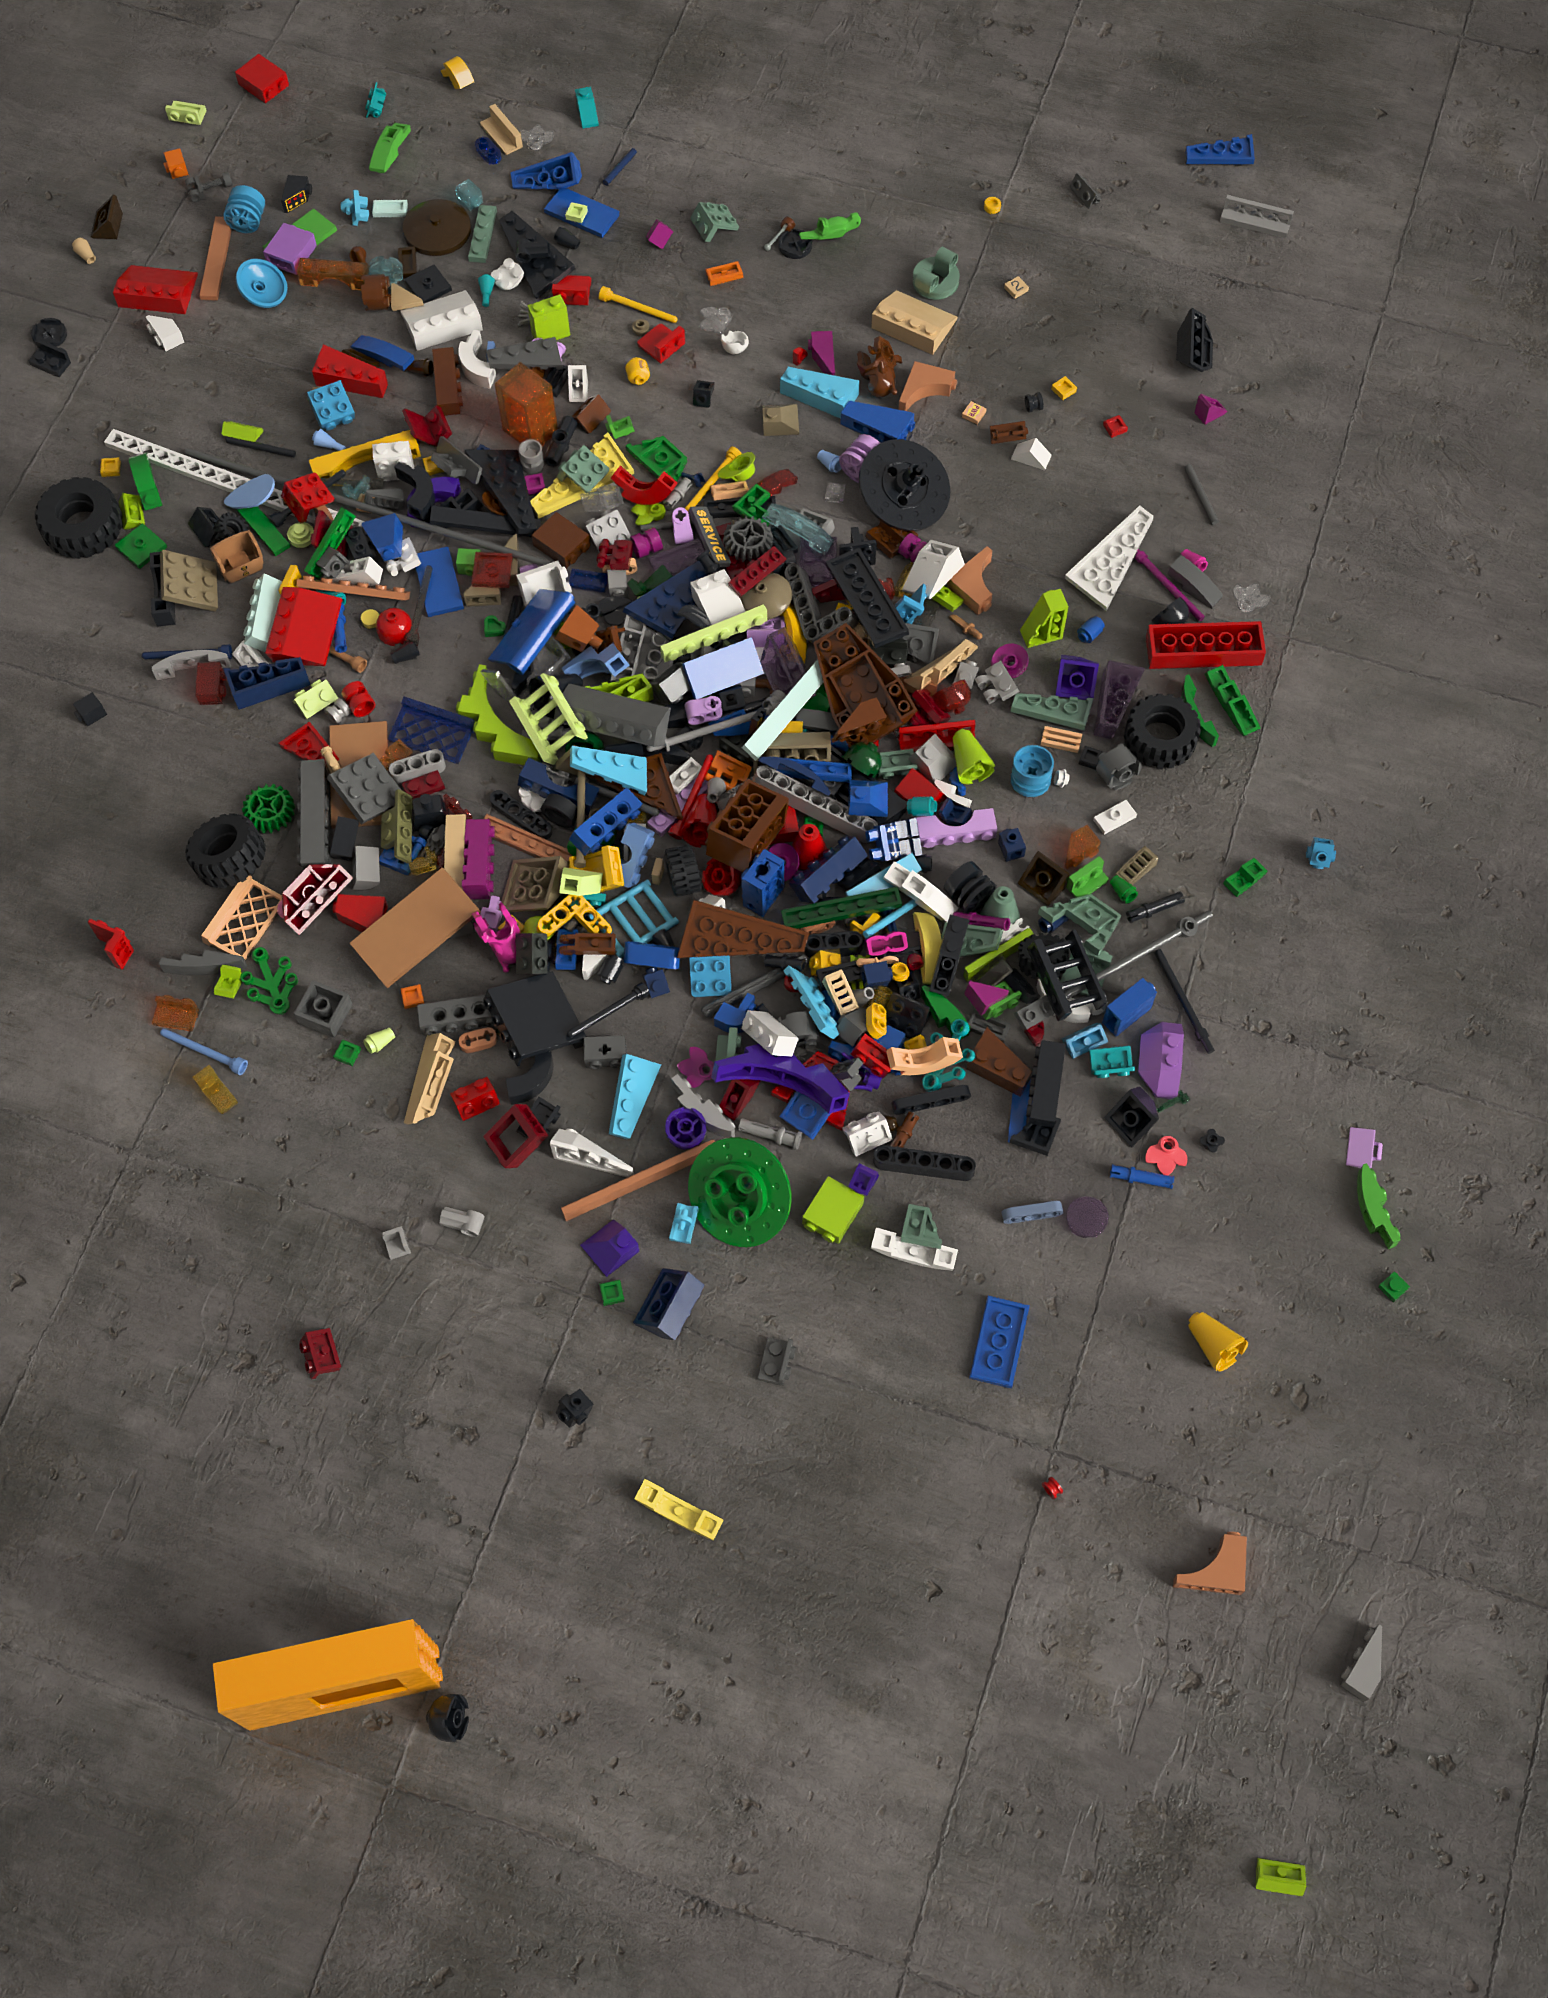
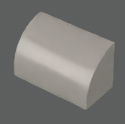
M355 846L352 856L353 890L371 889L380 883L378 847Z

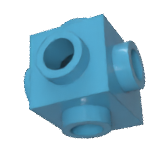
M1313 837L1312 844L1307 847L1306 858H1308L1309 864L1317 869L1329 868L1330 863L1335 861L1336 851L1334 850L1333 840Z

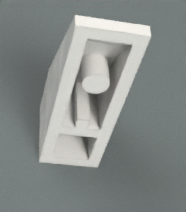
M371 557L351 560L350 564H346L336 578L332 576L329 578L333 579L332 582L339 583V580L351 581L350 584L357 585V582L369 583V586H374L380 583L383 569Z

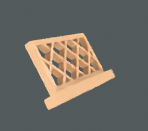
M250 875L244 882L240 881L237 883L201 935L203 943L208 946L212 945L227 954L241 956L234 951L233 946L245 944L246 951L242 955L245 960L278 913V904L268 907L266 899L274 897L279 902L282 900V895L253 880ZM253 887L261 890L262 896L251 898L250 891ZM264 900L265 908L254 911L252 902ZM250 903L252 911L240 914L239 907L242 904ZM267 912V920L257 923L255 915ZM253 915L255 924L243 926L241 918ZM239 918L241 927L229 929L228 923L230 920ZM256 928L257 935L246 939L244 930ZM242 931L244 940L232 942L230 934ZM228 934L230 943L220 944L216 942L219 936Z

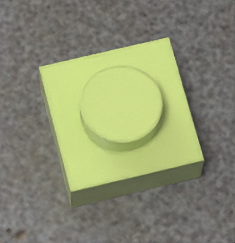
M571 202L565 214L566 220L582 223L588 212L587 206Z

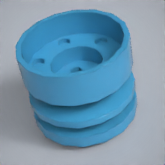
M240 185L232 188L223 214L226 224L238 232H255L259 227L261 215L265 208V199L259 191L252 187Z
M1028 745L1016 752L1013 758L1011 785L1016 792L1026 797H1037L1049 789L1054 767V759L1051 753L1038 745Z

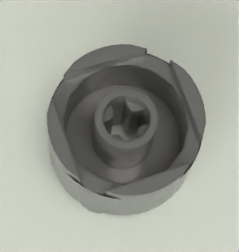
M1119 744L1109 752H1103L1099 755L1096 772L1111 789L1120 790L1133 781L1131 778L1135 774L1139 775L1142 766L1124 744Z
M794 1012L787 1014L786 1019L782 1021L781 1017L777 1019V1021L798 1037L795 1050L801 1046H805L806 1049L817 1047V1042L821 1039L820 1032L809 1012Z

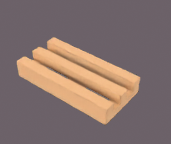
M746 481L710 486L714 501L742 497L749 491Z
M1045 726L1041 745L1078 753L1082 734Z

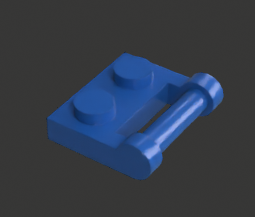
M412 836V845L414 847L410 863L404 862V864H400L401 860L394 857V847L388 850H383L379 857V864L404 875H409L412 864L421 849L425 848L427 841L421 837Z

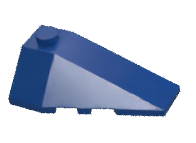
M573 152L510 172L514 189H564L578 184L582 178L580 162Z

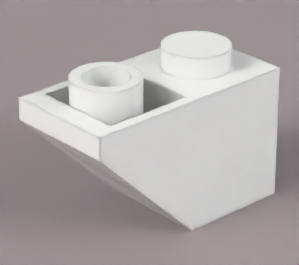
M146 316L148 322L146 327L149 333L155 335L154 339L157 345H162L165 351L184 343L182 334L172 319Z

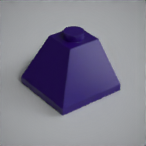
M1061 655L1055 696L1066 698L1078 697L1081 700L1094 698L1099 663L1082 657Z
M614 1219L580 1245L606 1277L640 1252L636 1240L625 1227Z

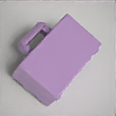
M1350 1127L1346 1159L1347 1166L1361 1168L1363 1164L1367 1163L1369 1168H1372V1161L1381 1160L1383 1144L1375 1142V1130ZM1374 1145L1378 1146L1377 1157H1373Z

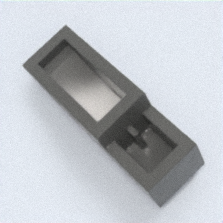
M1180 555L1170 566L1168 576L1183 585L1182 590L1212 609L1223 597V594L1216 585L1184 556Z

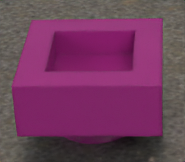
M542 473L524 476L529 495L540 493L545 488Z

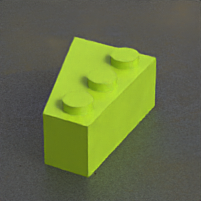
M1061 589L1049 590L1043 593L1020 629L1027 648L1063 639L1069 606Z
M643 674L620 678L619 681L612 683L602 682V685L585 686L645 702L654 699L653 688Z

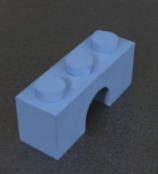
M636 823L627 824L621 843L627 845L632 852L631 859L628 862L621 859L624 886L627 888L638 884L641 874H639L641 867L646 864L648 859L646 854L655 840L653 838L654 831Z

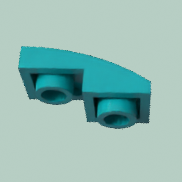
M606 894L582 895L592 906L601 907V904H605ZM572 900L571 905L568 908L571 909V907L575 904L578 906L579 901Z

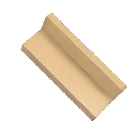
M496 104L489 106L491 117L481 121V127L505 155L522 148V138L519 131Z

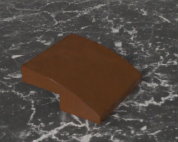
M880 521L878 526L866 532L865 537L869 541L876 540V547L891 559L899 554V546L908 534L913 533L917 537L918 534L915 531L895 529Z

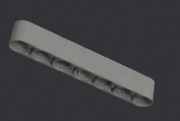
M759 766L752 779L753 782L789 798V806L848 836H855L860 842L868 843L865 831L873 829V826L878 825L874 819L868 816L848 815V806L769 766Z

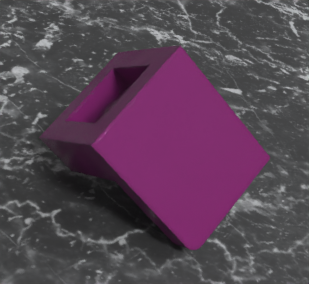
M656 219L646 238L663 249L673 230Z

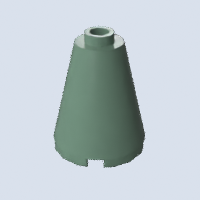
M1005 886L998 887L982 906L980 915L1009 918L1010 924H1014L1020 918V914L1012 890Z

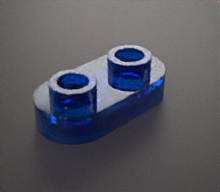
M480 137L475 141L476 151L487 163L497 164L501 161L500 149L489 138Z

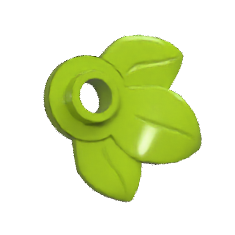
M659 503L652 505L636 504L632 507L631 512L638 515L635 522L636 525H646L653 520L663 519L666 509L664 505Z

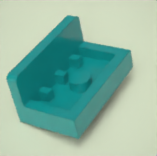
M1129 1045L1089 1050L1091 1074L1097 1075V1078L1110 1077L1109 1073H1117V1076L1130 1075L1129 1071H1135V1067L1132 1066L1131 1046Z

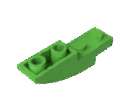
M394 123L393 126L385 127L373 151L369 166L370 171L385 173L399 155L398 147L411 132L410 125Z
M1365 1163L1358 1171L1357 1178L1360 1210L1370 1234L1378 1231L1387 1248L1391 1249L1401 1240L1400 1233L1392 1225L1388 1211L1382 1207L1387 1201L1386 1191L1382 1186H1379L1374 1170Z

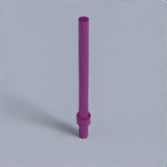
M1138 549L1135 554V560L1139 564H1143L1177 599L1181 597L1186 602L1189 612L1199 622L1202 621L1205 616L1148 559L1147 554Z

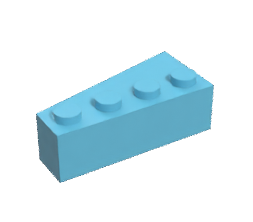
M788 367L780 378V393L841 419V412L849 401H855L859 395V380Z

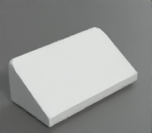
M244 640L232 653L241 666L255 667L258 666V663L264 662L269 664L256 648L244 644Z
M692 757L669 776L676 794H679L699 774L702 766Z

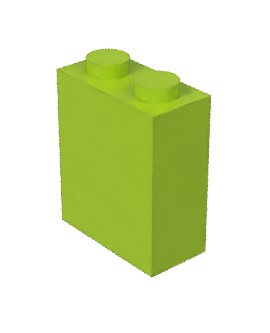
M560 294L527 305L531 332L534 339L555 337L556 340L570 336L567 306Z
M828 1176L803 1215L802 1224H804L808 1231L813 1233L816 1231L821 1234L826 1241L839 1244L863 1206L864 1196Z

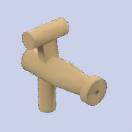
M329 746L322 748L320 752L325 757L330 773L341 769L332 754V748Z

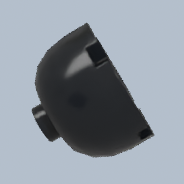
M1179 597L1151 621L1154 624H1185L1189 618V608L1186 602Z
M447 1694L438 1697L426 1714V1721L432 1735L441 1741L456 1742V1740H461L467 1731L469 1717H465V1709H469L466 1698L462 1694Z

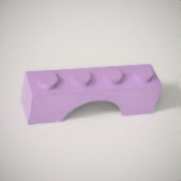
M993 808L974 810L972 818L966 824L956 827L943 824L936 815L917 817L919 830L917 838H920L921 847L930 848L935 845H952L958 842L970 843L974 840L988 841L996 838L997 825Z

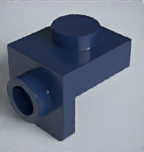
M946 798L939 810L944 823L952 826L966 824L973 814L971 808L954 805L951 798Z
M651 967L645 970L646 973L642 974V977L649 989L650 998L670 992L663 969Z

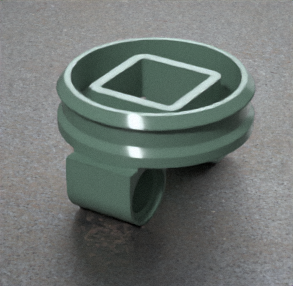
M942 246L937 251L935 257H929L920 261L913 271V286L915 290L923 297L932 300H940L951 296L959 286L960 273L956 266L958 254ZM933 272L945 278L939 285V277L933 274Z

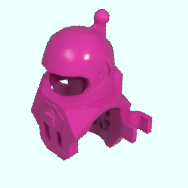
M501 902L499 909L505 918V926L499 931L494 932L492 928L488 929L489 924L485 918L481 917L478 911L472 913V916L476 921L473 925L480 938L482 937L485 943L488 942L503 967V972L507 973L509 972L508 965L516 963L515 940L516 934L520 933V929L515 918L510 915Z

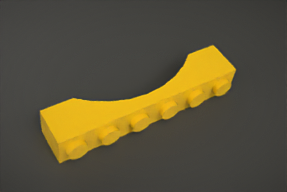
M410 430L310 459L309 463L312 473H317L322 482H324L340 470L346 472L357 464L373 460L372 444L409 441L413 459L421 457L417 440L410 434Z

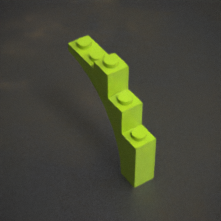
M479 664L478 670L473 674L474 683L473 687L469 688L468 696L462 695L461 701L457 702L456 713L459 714L460 721L474 723L473 732L476 733L477 740L492 743L491 752L496 761L525 765L529 757L541 763L542 758L532 740L511 730L493 712L487 700L489 677L487 666Z

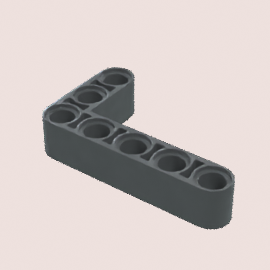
M791 563L785 568V577L792 589L793 603L805 639L814 644L813 642L845 623L852 629L858 625L859 621L855 614L847 607H841L822 618L807 572L796 563Z

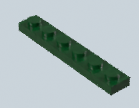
M898 887L784 909L781 910V916L785 926L798 929L901 908L902 901Z

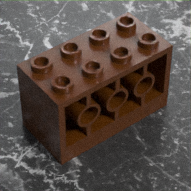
M747 779L743 785H739L735 796L729 798L724 810L721 809L716 820L708 825V838L705 842V846H707L706 855L741 872L749 869L752 866L754 857L757 854H761L764 849H767L784 827L789 798Z

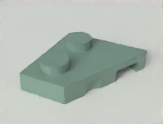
M912 1204L908 1205L901 1242L941 1249L942 1240L939 1239L937 1234V1227L932 1220L930 1208Z

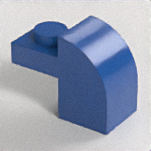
M747 993L739 1008L723 1002L714 1017V1026L728 1033L729 1027L738 1028V1033L744 1032L741 1028L747 1010L755 1011L756 1009L755 996Z

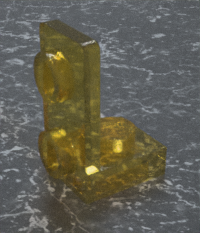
M210 1065L193 1076L198 1087L221 1114H224L238 1103Z

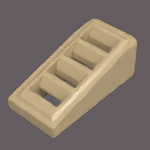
M842 969L824 977L822 983L840 1016L859 1009ZM839 980V982L832 985L831 982ZM842 986V990L835 992V989ZM844 994L847 995V997H845V998H843V999H841V1000L838 999V997H840V996H842V995H844ZM850 1001V1005L842 1008V1004Z

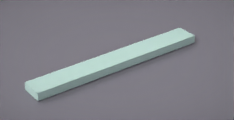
M818 659L741 747L755 761L760 758L822 685L823 678Z

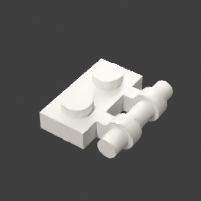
M409 537L402 540L401 557L384 561L387 563L386 568L392 576H396L402 568L404 572H407L421 564Z

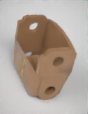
M250 530L232 535L210 548L221 575L229 583L239 581L263 568V555Z

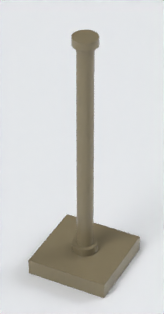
M569 749L556 761L555 769L578 775V828L585 822V776L589 777V779L591 777L588 773L570 767ZM576 848L574 866L576 868L586 867L584 855Z

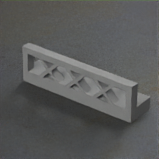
M1227 195L1220 222L1286 238L1294 211ZM1229 202L1236 203L1238 206L1232 207L1228 205ZM1246 207H1252L1254 211H1248ZM1263 211H1268L1271 215H1264ZM1284 215L1288 216L1289 218L1288 220L1281 219L1279 216Z

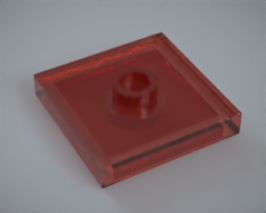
M476 552L472 586L509 588L513 554Z

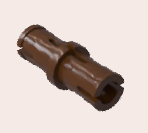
M907 1112L902 1125L897 1128V1134L890 1146L904 1147L906 1141L912 1136V1130L919 1120L918 1115L912 1118L914 1113Z

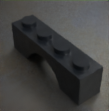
M161 551L150 553V569L154 583V598H151V614L157 627L176 625L175 603L161 600Z

